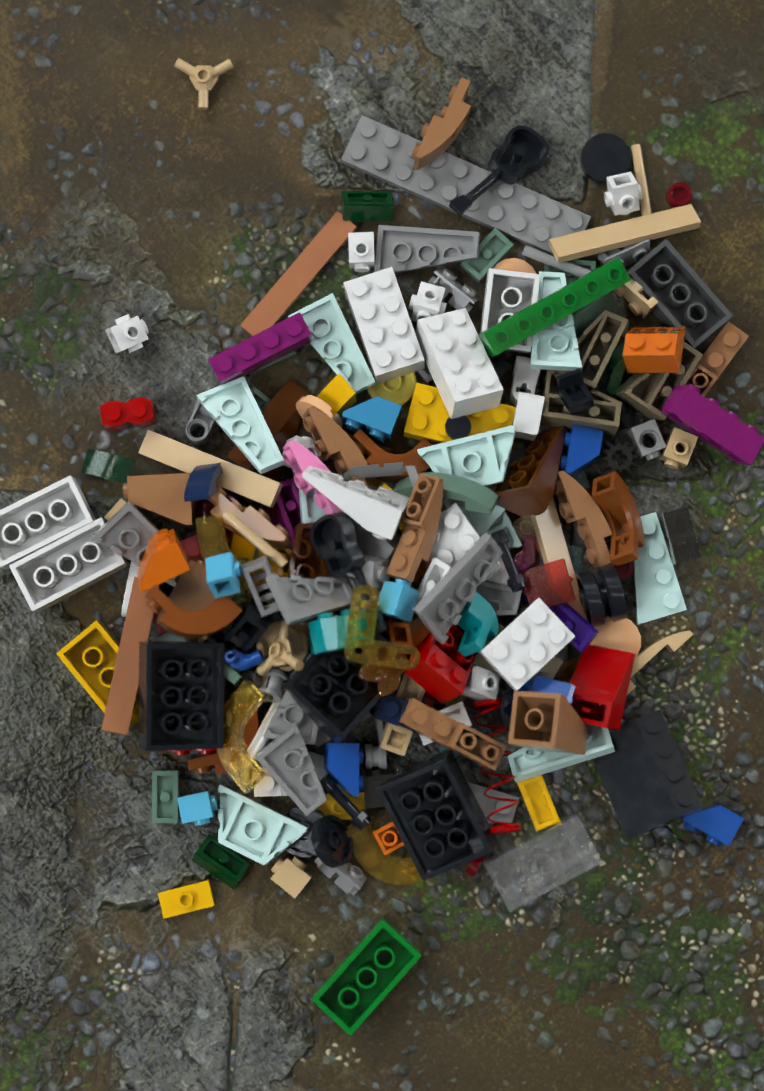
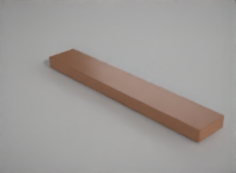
M337 211L241 323L240 327L251 336H254L277 324L348 240V233H354L357 226L351 221H344L342 214Z
M134 577L101 729L104 732L128 736L139 684V642L148 641L154 613L146 604L148 599L145 596L150 589L141 593L138 577Z

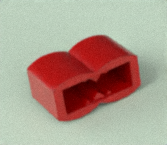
M135 398L126 403L110 401L100 406L102 425L111 431H122L131 426L146 428L157 423L155 405L147 398Z

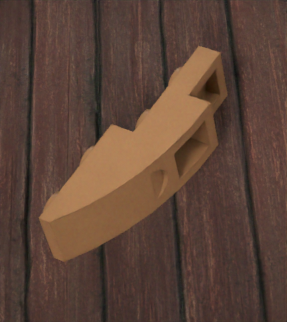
M461 77L458 86L453 85L448 96V100L451 101L449 106L444 105L440 117L433 115L430 124L427 122L424 124L420 135L423 140L421 144L416 143L411 158L415 159L413 169L419 170L437 159L448 149L461 132L471 105L464 103L471 81Z
M728 321L703 353L685 385L691 384L701 390L699 394L705 396L749 336Z
M313 406L306 410L303 415V425L308 433L311 432L315 440L314 447L319 456L322 455L324 461L334 458V466L339 475L344 476V473L353 466L368 465L355 442L334 420ZM351 476L348 480H345V482L359 480L368 487L365 479H358V476Z
M563 470L557 473L554 494L557 495L560 503L559 511L561 516L566 519L567 524L577 521V532L580 538L584 540L587 548V558L594 568L611 563L610 553L604 538L613 534L603 513L589 493L573 477Z
M419 474L400 520L406 526L386 573L390 577L412 583L420 562H428L440 521L443 499L442 478Z
M216 484L217 491L208 500L215 505L210 512L217 522L234 534L246 539L222 518L224 512L229 509L273 548L289 549L292 546L287 538L289 533L279 524L276 527L269 522L271 518L261 508L256 511L251 505L245 510L236 500L230 502L226 498L227 493Z
M410 698L399 721L419 732L418 734L492 770H496L506 749V746L463 723L449 718L414 698Z

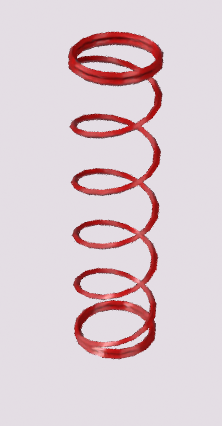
M502 699L481 700L471 705L474 710H485L474 718V722L477 725L502 729L487 735L488 737L507 731L504 726L481 724L476 722V719L489 711L500 708ZM505 750L504 753L507 754H504L502 758L511 755L512 752ZM482 765L480 770L485 774L511 777L488 787L484 791V795L495 800L514 802L491 812L487 816L490 822L501 824L500 826L489 828V833L499 834L521 830V824L499 822L490 819L491 815L514 806L519 801L492 797L486 794L491 788L509 782L515 776L487 772L483 770L484 766Z

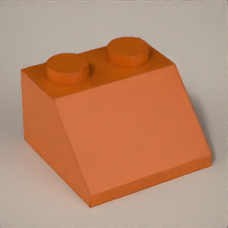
M174 528L171 530L162 529L156 532L153 538L149 540L137 572L141 593L152 588L154 585L157 586L190 570L187 555Z

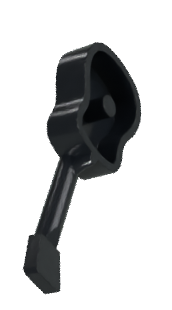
M516 126L512 128L506 135L503 145L495 149L490 157L488 166L492 173L465 196L461 195L450 201L449 207L461 216L472 206L477 198L497 181L502 180L506 184L513 185L522 176L540 170L549 155L547 142L530 127Z
M343 512L322 516L311 528L310 539L316 553L326 562L332 577H345L346 579L353 580L369 614L368 620L371 634L373 637L378 636L386 630L387 626L382 612L378 610L359 570L364 564L365 558L357 543L354 524L351 518Z

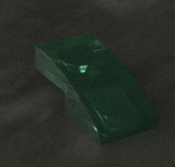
M621 337L612 352L608 370L612 374L607 392L614 395L617 394L626 368L622 356L625 343L624 337Z
M88 448L81 473L124 484L127 483V476H132L136 460Z

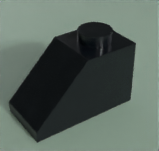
M253 595L241 608L242 612L232 622L221 640L229 650H238L246 653L269 626L273 613L261 617ZM262 602L264 606L268 605L267 602Z

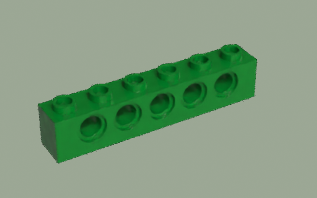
M615 258L478 335L489 356H496L631 281L620 258Z

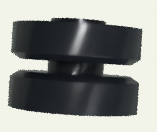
M608 564L599 567L597 579L590 570L576 573L580 603L584 613L587 615L588 622L594 628L605 625L607 619L606 612L614 622L627 619L626 599L614 565Z

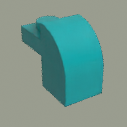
M476 591L472 602L467 601L459 613L462 617L457 623L465 630L458 651L464 657L483 650L487 644L486 640L498 634V619L494 609Z

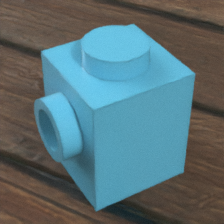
M232 552L206 558V581L214 598L241 593L240 577H243L242 565L240 561H235Z
M396 579L395 583L384 581L377 608L388 617L411 622L414 614L413 609L416 607L420 591L411 588V583L402 579Z
M210 790L177 798L182 824L193 821L195 826L210 823V818L214 817L215 811L218 810L216 795H211Z

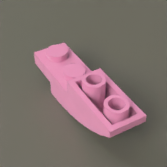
M294 440L287 442L282 448V454L286 464L292 467L296 486L303 490L304 495L314 491L315 502L320 509H323L325 515L338 512L344 513L342 509L302 477L303 472L309 466L331 472L327 466L301 444Z

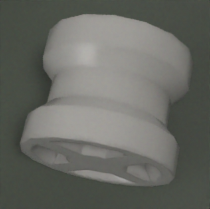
M365 744L366 770H371L373 767L387 769L386 750L379 748L380 744L378 746Z

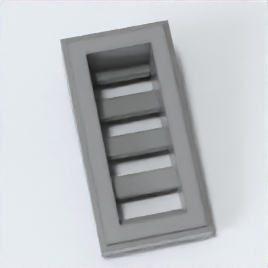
M265 555L242 564L243 574L261 617L279 611L280 609L276 602L265 606L262 603L274 598L272 592L261 596L258 593L269 588L267 581L255 585V581L263 579L269 574H274L267 556ZM264 567V571L251 575L252 571Z

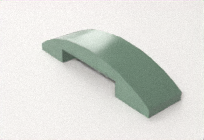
M421 473L442 478L443 498L465 501V510L490 515L499 501V496L472 480L445 473ZM409 476L399 480L393 491L410 498L412 484Z

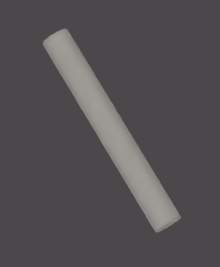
M525 245L522 255L578 277L591 272V270L568 261L557 263L554 256Z

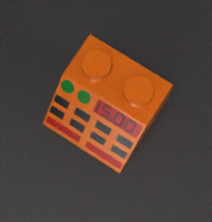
M685 327L632 328L626 333L622 355L627 372L679 373Z

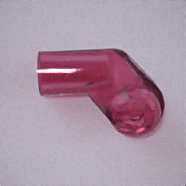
M524 536L523 549L514 558L517 569L525 570L535 562L537 537Z

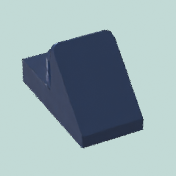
M384 694L375 718L419 733L399 722L409 700L405 701Z

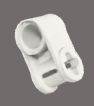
M516 356L510 391V400L515 406L520 389H524V393L535 394L540 369H531V358Z

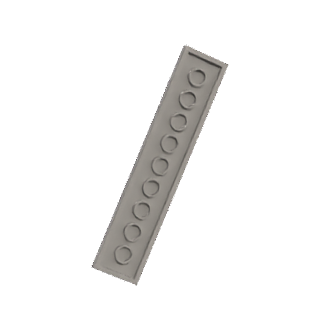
M363 115L341 159V163L454 213L456 212L449 207L450 201L461 195L465 196L492 173L447 152H443L427 166L415 170L413 169L415 159L411 158L416 143L421 144L422 141ZM502 180L497 181L461 215L492 230L497 228L503 235L552 256L554 255L549 247V239L584 231L591 216L517 183L509 185Z

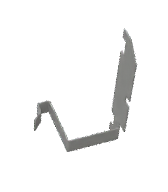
M403 462L387 463L383 467H379V464L353 466L344 473L343 480H348L351 476H358V479L402 475L403 472H408L413 491L418 474L416 466L403 467Z

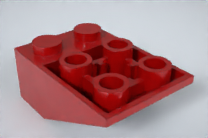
M452 624L446 633L448 639L444 645L438 642L430 632L411 654L405 671L406 675L441 704L463 694L476 653L464 657L458 651L465 632L458 624Z
M590 644L583 651L569 684L575 686L571 706L583 723L617 731L620 730L635 653Z

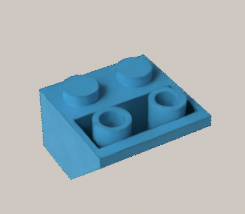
M377 396L343 411L342 421L348 431L356 433L361 429L363 432L370 434L369 438L376 442L384 443L385 440L390 442L401 416L402 405Z

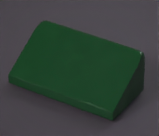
M341 192L344 221L393 220L394 202L392 192Z
M210 834L192 858L194 863L232 889L237 886L252 864L232 849L218 843V840Z

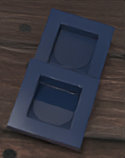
M221 463L200 465L193 469L185 488V502L210 499L216 493L215 480L223 473Z

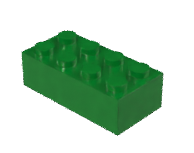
M382 916L312 994L311 1000L351 1036L421 958L422 953Z

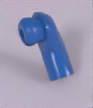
M260 649L248 655L238 650H228L224 655V660L229 666L241 671H245L265 661Z

